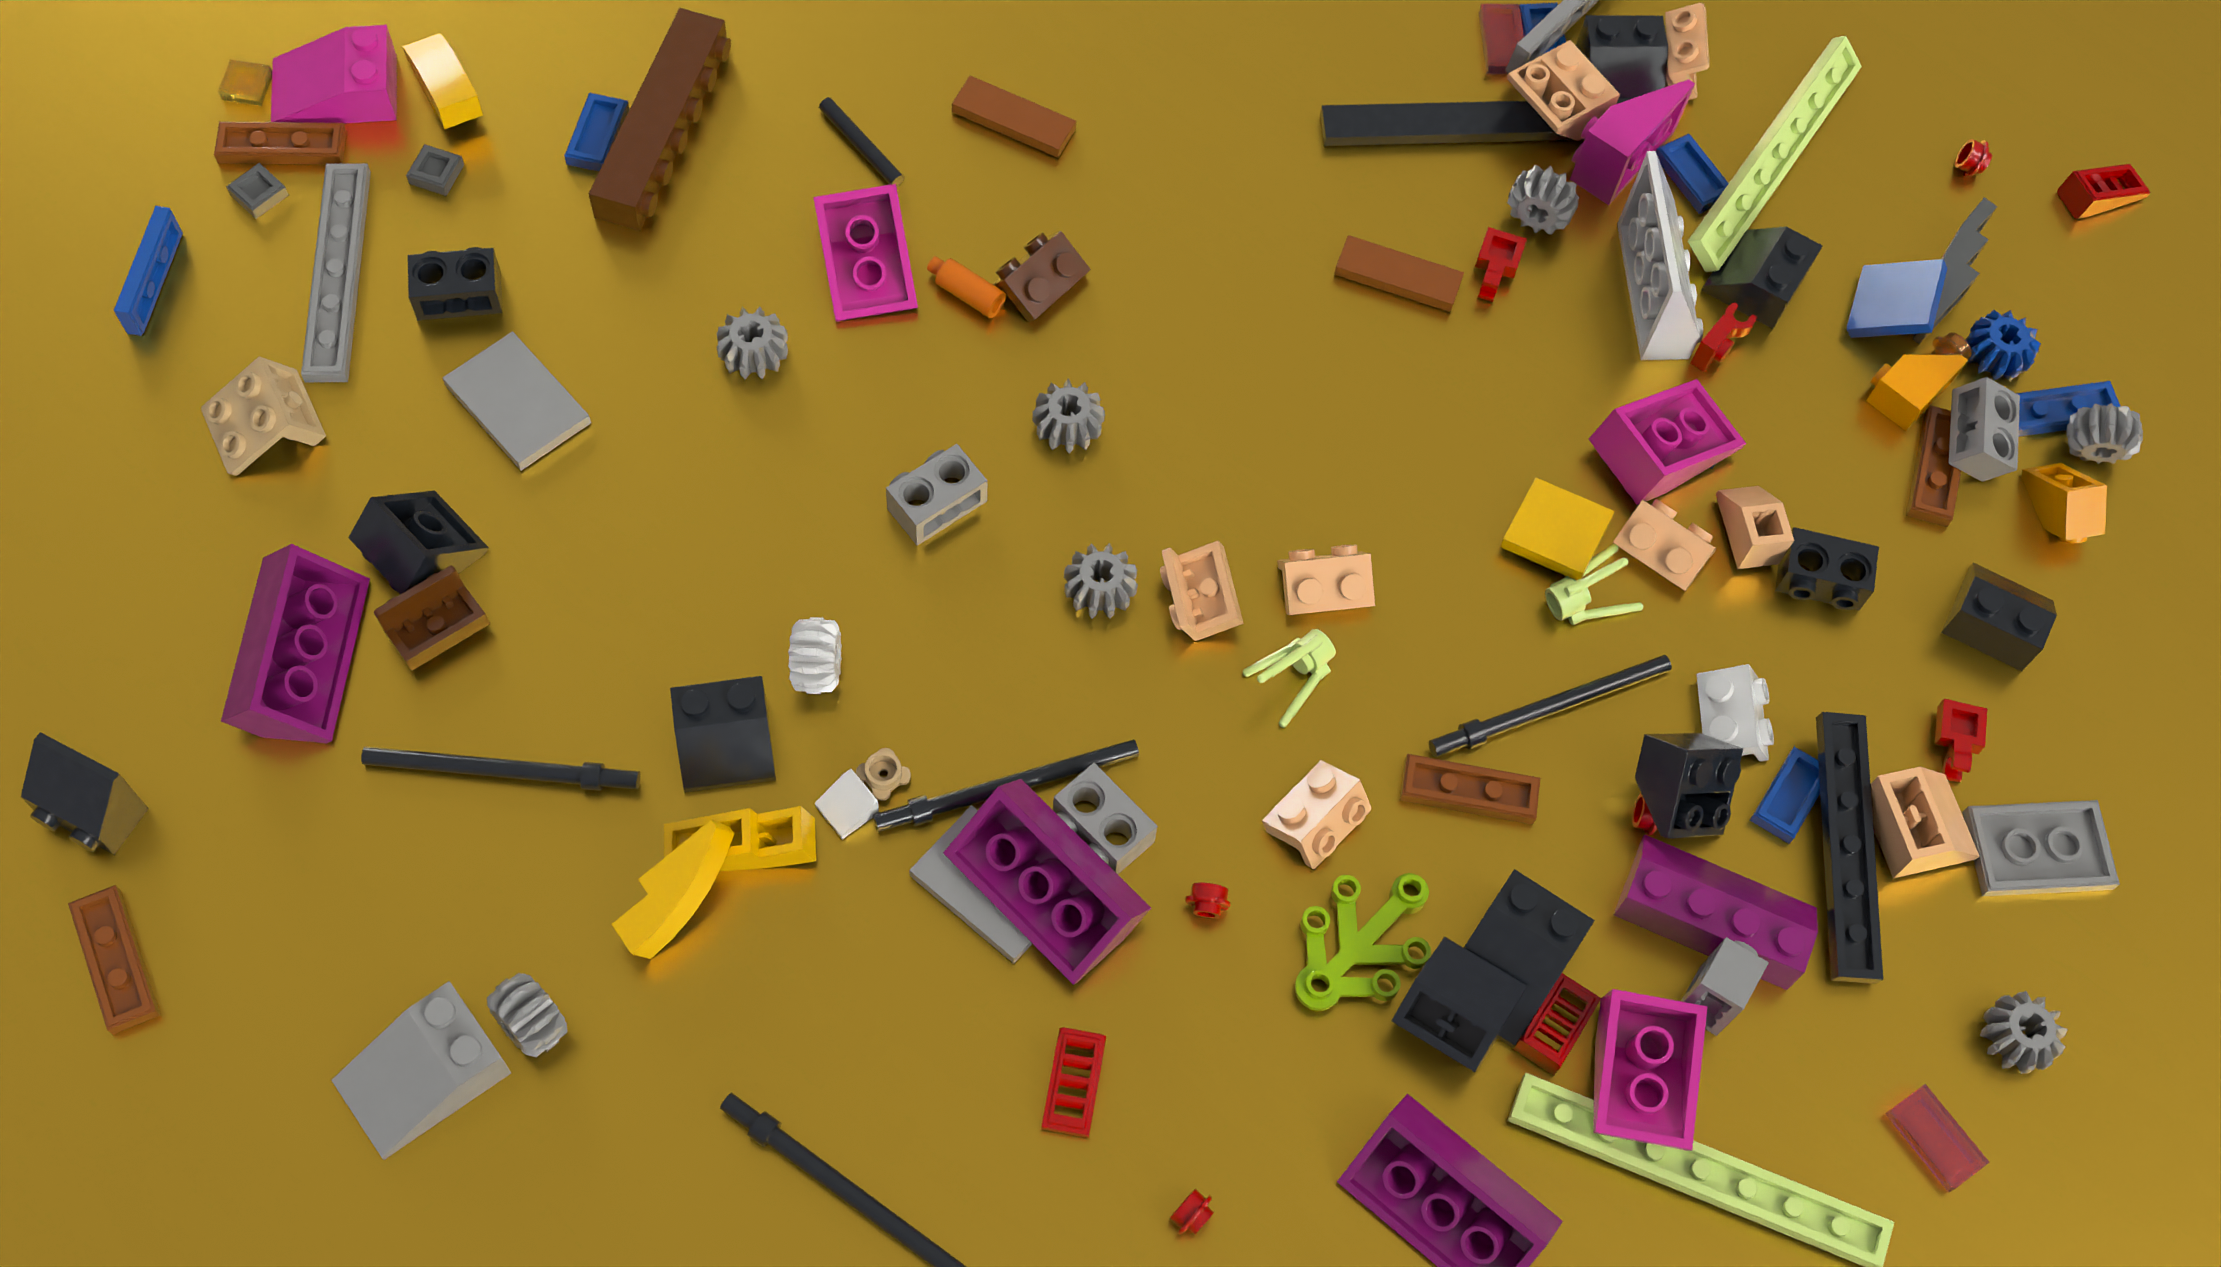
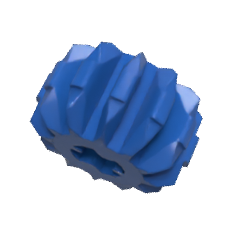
M1993 310L1985 318L1981 317L1979 320H1976L1971 327V332L1966 338L1964 348L1970 351L1967 362L1978 363V374L1988 371L1991 373L1993 381L2001 378L2002 375L2011 381L2019 373L2023 374L2025 371H2028L2034 363V358L2039 352L2041 345L2040 342L2035 340L2038 329L2027 328L2025 326L2026 317L2017 320L2013 317L2011 310L2003 315Z

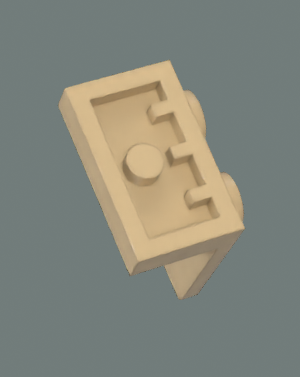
M262 357L256 358L201 407L228 474L235 476L239 475L282 437L312 446L317 445L326 437L297 369Z

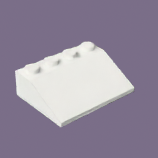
M1647 151L1617 223L1641 360L1689 359L1697 343L1702 341L1703 322L1701 318L1696 317L1695 312L1697 291L1695 284H1690L1688 275L1690 254L1687 249L1684 250L1682 243L1684 222L1682 216H1677L1675 200L1656 151Z

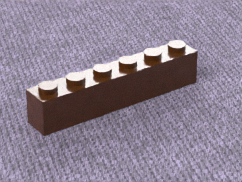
M679 7L588 193L594 218L641 231L646 218L654 215L661 186L669 183L673 172V161L677 153L682 154L686 147L688 129L692 122L696 123L699 120L702 111V100L706 91L711 92L717 78V68L720 62H725L729 56L731 39L727 38L725 20Z

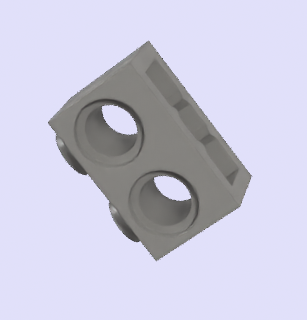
M1988 377L1952 389L1949 464L1982 482L2017 471L2020 395Z
M955 444L946 451H936L927 458L922 466L910 473L903 472L896 476L889 486L886 487L887 509L918 546L986 503L988 480L959 445ZM947 478H957L961 481L951 484L944 480ZM912 500H922L926 502L920 506H913L908 504V502Z
M1095 763L1090 765L1054 796L1053 811L1117 874L1123 871L1155 842L1158 826ZM1080 801H1089L1097 809L1090 813H1083L1078 811L1074 805ZM1118 832L1125 835L1129 841L1123 845H1114L1108 842L1105 837L1110 833Z
M1726 937L1699 967L1681 1002L1708 1006L1705 1029L1717 1036L1745 1008L1769 962L1759 957L1757 951L1750 945L1741 941H1732Z

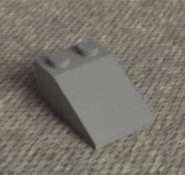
M449 981L406 1009L331 1081L382 1159L385 1160L511 1074V1071Z

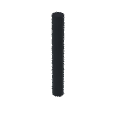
M827 97L822 100L819 109L889 184H896V187L900 186L904 181L902 173L832 98Z

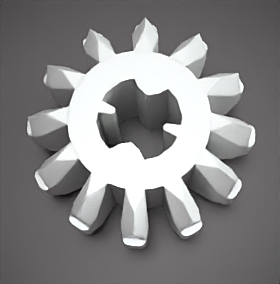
M810 617V619H799L792 627V635L789 637L788 667L790 669L789 679L795 691L806 692V694L832 692L839 684V675L841 674L842 644L839 626L835 620H824V618Z

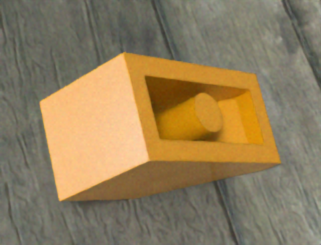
M1904 354L1893 367L1886 363L1870 381L1875 388L1866 401L1903 430L1907 431L1927 410L1929 405H1932L1950 386L1968 359L1962 355Z
M2062 463L2022 469L2023 481L2043 529L2060 537V540L2066 543H2082L2087 541V537L2105 534L2106 484Z

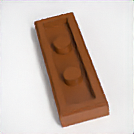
M971 75L952 102L953 113L1059 158L1076 130V120Z
M219 122L214 156L218 164H343L347 131L344 123Z
M1348 235L1334 275L1451 312L1464 272Z
M1929 405L1924 413L1906 516L1948 527L1953 521L1961 470L1949 464L1951 411Z
M1407 754L1404 762L1399 801L1533 825L1537 818L1541 778Z
M114 885L68 903L107 1031L114 1035L161 1016L121 890Z

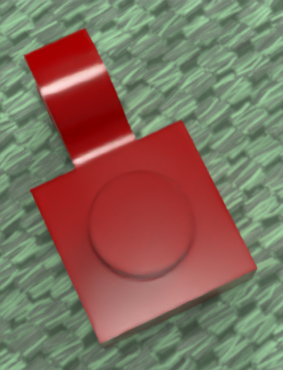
M1488 227L1475 267L1486 270L1478 298L1493 302L1502 276L1514 279L1527 241L1526 238Z
M1730 304L1724 315L1702 339L1690 364L1704 372L1713 360L1721 363L1735 343L1730 338L1744 337L1749 334L1756 321V316L1752 314L1747 321L1739 322L1733 316L1738 304Z
M1945 698L1938 705L1935 745L1948 747L1942 767V773L1946 775L1947 780L1960 783L1962 781V772L1969 773L1971 771L1972 753L1979 755L1985 748L1987 708Z

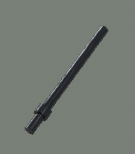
M1662 655L1481 722L1478 719L1465 722L1458 726L1457 731L1429 740V749L1434 757L1462 747L1468 750L1486 744L1487 738L1667 673L1672 669L1671 662L1666 655Z
M1132 739L928 799L926 795L907 800V805L873 814L874 822L878 832L913 822L914 826L933 821L932 816L986 801L1000 785L1022 779L1032 788L1080 774L1093 763L1101 768L1139 757L1136 741Z
M364 746L361 754L363 765L580 784L581 789L601 791L603 786L638 790L640 785V771L605 768L604 763L584 762L582 766L369 746Z
M732 1092L724 1099L720 1109L749 1130L747 1135L763 1147L767 1144L932 1267H967L780 1128L781 1122L766 1111L760 1114Z

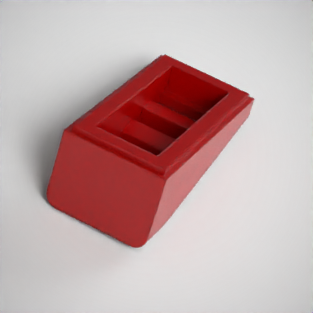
M2131 164L2073 171L2057 190L2058 196L2075 219L2090 217L2145 199L2151 193Z
M1561 973L1513 1050L1554 1076L1569 1055L1601 998ZM1562 989L1586 1003L1584 1009L1581 1010L1561 997L1559 994ZM1553 1004L1576 1017V1022L1573 1023L1552 1010ZM1545 1017L1569 1032L1568 1035L1565 1037L1543 1022ZM1537 1030L1561 1045L1558 1051L1534 1036Z
M1059 1028L1042 1120V1130L1089 1138L1107 1036L1071 1028ZM1068 1048L1094 1053V1056L1089 1058L1067 1054L1065 1050ZM1062 1067L1091 1071L1090 1078L1061 1073ZM1061 1086L1087 1091L1086 1098L1059 1094L1058 1088ZM1055 1105L1084 1110L1083 1117L1076 1118L1055 1114Z

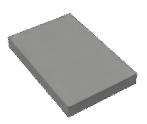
M513 331L442 378L449 391L521 471L591 424L588 413Z
M2098 800L1968 806L1962 812L1980 856L1974 860L1982 896L2114 890L2120 885Z
M971 805L909 870V873L916 882L1014 964L1032 943L943 854L978 811Z

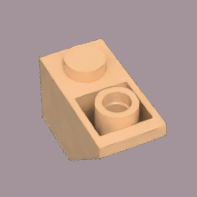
M1760 486L1718 490L1716 498L1737 569L1779 564L1794 542L1783 502Z

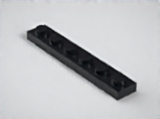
M1822 712L1816 717L1831 981L1877 984L1884 979L1866 715Z

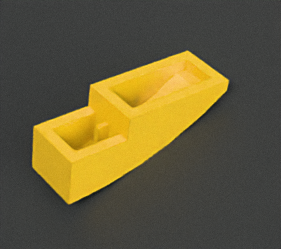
M441 33L403 46L404 53L444 129L483 115L475 89L452 48Z
M801 806L757 814L751 808L664 824V858L712 819L729 826L734 832L720 871L762 869L816 861L815 818Z
M711 819L638 879L648 895L611 924L632 955L652 959L677 935L694 915L711 889L725 861L734 836V832L729 826Z

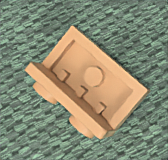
M1703 3L1665 12L1668 43L1666 81L1668 86L1688 79L1694 82L1695 86L1689 100L1697 98L1696 72L1709 68L1706 8Z
M1655 499L1652 505L1642 500L1613 543L1686 591L1710 556L1712 557L1716 551V548L1709 544L1713 536L1694 523H1691L1688 529L1674 521L1673 519L1677 512L1658 499Z
M1219 541L1181 555H1177L1171 548L1162 550L1165 565L1160 567V574L1165 587L1172 593L1174 604L1169 606L1172 621L1178 630L1182 629L1194 641L1244 624L1225 548Z
M1357 545L1331 547L1330 555L1315 556L1314 549L1288 551L1289 559L1277 560L1278 569L1282 570L1285 607L1286 614L1288 615L1375 606L1371 554L1362 551L1357 552Z
M1320 760L1262 820V823L1267 833L1299 849L1305 864L1315 869L1364 820L1371 810V805L1360 779Z

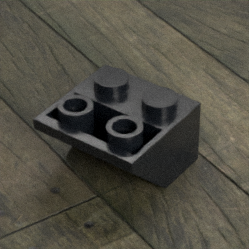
M1701 733L1644 734L1635 780L1661 836L1669 839L1724 834L1725 826L1731 816L1730 804L1735 783L1741 773L1740 762L1744 748Z
M1445 936L1416 977L1391 1021L1476 1072L1487 1057L1528 985Z

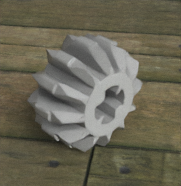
M1534 165L1531 170L1522 171L1509 192L1507 203L1512 208L1510 215L1521 218V227L1529 225L1533 227L1535 233L1540 229H1544L1552 235L1556 229H1564L1570 223L1578 207L1577 184L1566 182V173L1558 175L1554 173L1552 166L1543 171L1539 166Z
M742 307L740 317L738 318L727 314L726 326L718 327L716 334L718 345L716 348L718 357L725 361V366L729 373L740 370V375L745 380L751 372H757V375L763 380L765 369L778 372L780 367L779 360L786 359L788 355V346L786 344L788 334L784 326L780 325L776 314L765 317L761 307L754 314H748Z
M1069 379L1066 380L1063 388H1059L1051 382L1047 389V394L1039 393L1036 398V408L1032 413V422L1037 426L1039 440L1049 439V446L1052 450L1060 444L1065 445V449L1069 454L1075 444L1086 450L1090 445V439H1098L1101 434L1102 422L1105 419V410L1100 406L1098 393L1088 394V387L1085 382L1078 388H1074Z
M2112 403L2107 406L2094 404L2092 408H2079L2077 413L2070 416L2069 424L2067 425L2070 454L2080 456V460H2093L2098 464L2106 461L2115 463L2118 459H2131L2132 455L2140 452V444L2143 442L2140 414L2130 411V408L2127 406L2115 407Z
M1092 543L1087 547V555L1076 551L1072 556V565H1067L1064 570V579L1067 581L1064 586L1066 597L1074 598L1073 607L1076 611L1089 607L1091 619L1097 615L1098 610H1103L1109 619L1114 616L1115 607L1126 611L1130 603L1129 597H1134L1137 593L1138 584L1134 580L1137 576L1135 565L1127 564L1128 555L1126 551L1113 555V548L1110 543L1104 548V552H1098Z
M517 973L512 978H507L496 986V990L487 997V1006L490 1009V1013L496 1019L497 1024L504 1030L506 1036L513 1041L516 1047H519L526 1055L537 1057L545 1050L548 1052L567 1033V1023L565 1022V1017L558 1010V1006L530 975Z
M2027 991L2018 992L2013 997L2010 995L2000 997L1995 1001L1994 1007L1988 1009L1983 1017L1988 1025L1982 1029L1980 1036L1993 1042L1988 1048L1987 1054L1995 1055L1999 1052L2003 1056L2002 1068H2010L2016 1064L2021 1074L2030 1073L2035 1068L2038 1070L2048 1068L2053 1064V1058L2060 1056L2066 1048L2060 1039L2066 1036L2068 1029L2055 1024V1020L2058 1019L2061 1011L2054 1010L2048 1012L2045 1009V997H2037L2032 1001Z

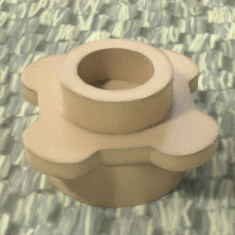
M888 748L878 750L867 759L866 763H861L856 769V775L862 782L868 784L877 800L888 799L892 790L899 785L908 784L911 779L909 768L901 766L900 760L895 756L894 751ZM886 771L888 775L883 778L879 776V773Z

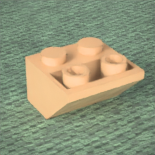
M1571 40L1513 70L1507 76L1511 84L1557 134L1577 141L1582 139V131L1591 118L1594 116L1600 118L1611 106L1616 105L1620 95Z
M1916 767L1880 775L1871 783L1873 829L1893 878L1972 861L1980 857L1945 774L1923 767Z

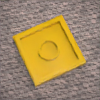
M1535 478L1503 538L1501 548L1574 580L1582 579L1615 511L1539 478Z

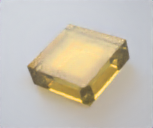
M230 59L218 90L221 99L262 106L272 79L270 65Z

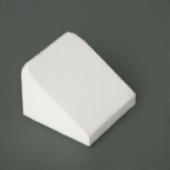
M852 769L845 772L814 803L815 807L841 839H844L872 819L873 814L879 813L877 799Z

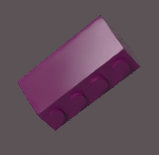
M293 544L263 557L221 722L264 738L318 743L331 742L370 578Z
M1022 779L998 786L943 852L1073 985L1080 981L1116 948L1151 909Z
M1645 834L1640 842L1614 912L1616 917L1707 956H1710L1726 937L1732 941L1744 942L1754 948L1759 957L1769 962L1760 979L1785 990H1788L1805 973L1818 934L1817 907Z
M1408 1093L1388 1114L1337 1181L1438 1267H1530L1548 1245L1563 1222Z

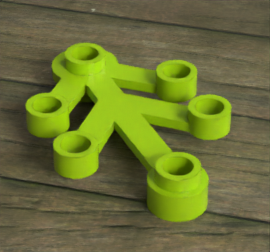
M1412 873L1400 875L1391 887L1390 899L1358 931L1356 901L1361 892L1360 883L1351 875L1339 876L1331 889L1332 899L1336 902L1339 952L1328 963L1326 960L1324 934L1329 927L1330 916L1324 908L1319 906H1312L1305 910L1300 926L1304 934H1306L1307 967L1299 972L1295 981L1296 996L1305 1007L1316 1011H1323L1333 1007L1340 997H1375L1380 1001H1389L1397 995L1401 982L1399 976L1394 971L1382 969L1373 978L1342 977L1353 965H1406L1411 969H1419L1427 963L1431 955V948L1428 942L1420 937L1410 938L1404 945H1373L1403 913L1414 914L1423 908L1429 896V888L1423 878ZM1411 884L1417 888L1419 894L1417 896H1409L1404 892L1403 886ZM1340 885H1348L1353 889L1354 894L1349 897L1343 896L1339 893L1338 887ZM1317 916L1323 921V926L1313 928L1308 924L1307 918ZM1410 947H1418L1423 952L1424 957L1418 960L1413 959L1409 955L1408 949ZM1314 979L1323 980L1327 985V990L1324 992L1315 991L1311 986V981ZM1380 979L1389 980L1393 985V990L1390 992L1382 991L1378 987L1377 981Z

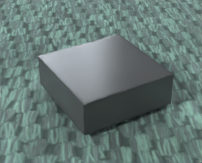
M424 144L406 177L411 185L447 196L462 170L464 162L460 155Z
M260 163L226 186L230 196L255 219L289 196L286 187Z

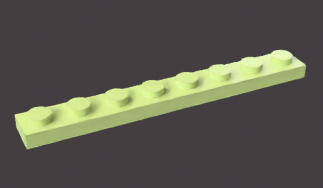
M1846 36L1835 37L1830 41L1689 238L1688 243L1705 272L1719 271L1862 66Z
M1525 1073L1522 1077L1507 1121L1861 1266L1883 1267L1894 1226L1893 1221L1694 1140L1692 1151L1595 1134L1593 1133L1594 1100L1528 1073Z

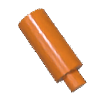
M934 256L930 260L927 270L936 275L935 283L988 318L994 317L1000 311L1006 299L1004 291L952 258L944 262L937 256Z

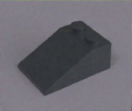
M1516 869L1513 870L1464 946L1467 950L1528 985L1498 1036L1499 1040L1512 1048L1520 1039L1595 921Z

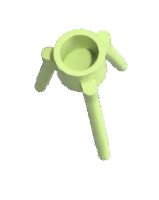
M1612 544L1594 556L1584 575L1616 553L1619 547L1616 544ZM1621 558L1583 579L1574 580L1566 576L1562 580L1550 584V588L1545 591V597L1548 607L1555 618L1558 620L1568 618L1571 625H1575L1587 619L1641 611L1644 607L1641 602L1585 610L1586 604L1591 602L1588 587L1626 566L1628 559Z
M1312 629L1301 639L1297 637L1284 648L1243 670V675L1248 677L1269 667L1257 676V681L1260 683H1264L1290 665H1293L1302 674L1312 673L1280 719V727L1284 728L1288 725L1318 682L1331 672L1327 662L1336 655L1335 647L1326 634L1318 629Z

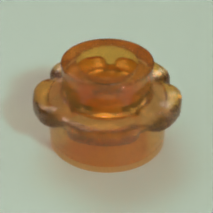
M1951 332L1943 338L1938 336L1933 340L1932 345L1935 349L1931 355H1962L1966 359L1971 357V349L1968 343L1956 333Z

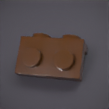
M1061 230L1048 237L1043 232L1037 235L1024 246V249L1027 251L1024 257L1019 261L1013 257L996 271L999 278L993 285L1004 290L1028 322L1040 316L1091 270Z
M448 566L442 571L429 576L425 581L401 595L391 598L384 605L374 610V615L386 637L411 671L490 625L485 612L464 586L454 566Z

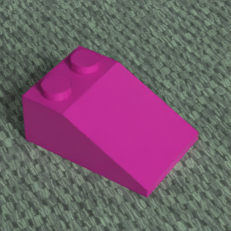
M387 25L344 27L273 58L271 122L360 123L397 120V54Z
M1689 79L1613 105L1600 118L1596 116L1591 118L1581 134V137L1585 140L1572 158L1575 167L1570 180L1607 205H1610L1638 174L1647 151H1656L1658 147L1663 146L1674 134L1695 83Z
M896 184L813 197L836 322L918 308Z
M1697 379L1615 408L1588 438L1600 454V457L1606 462L1637 505L1642 500L1646 502L1668 493L1746 445V442Z
M1616 989L1610 990L1600 999L1595 1040L1593 1133L1692 1151L1708 1006Z

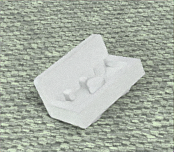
M1749 664L1698 673L1697 684L1702 734L1744 748L1742 755L1754 754L1759 761L1769 760L1768 745L1774 744V734L1770 720L1764 718L1763 705L1769 704V692L1765 679L1758 678Z

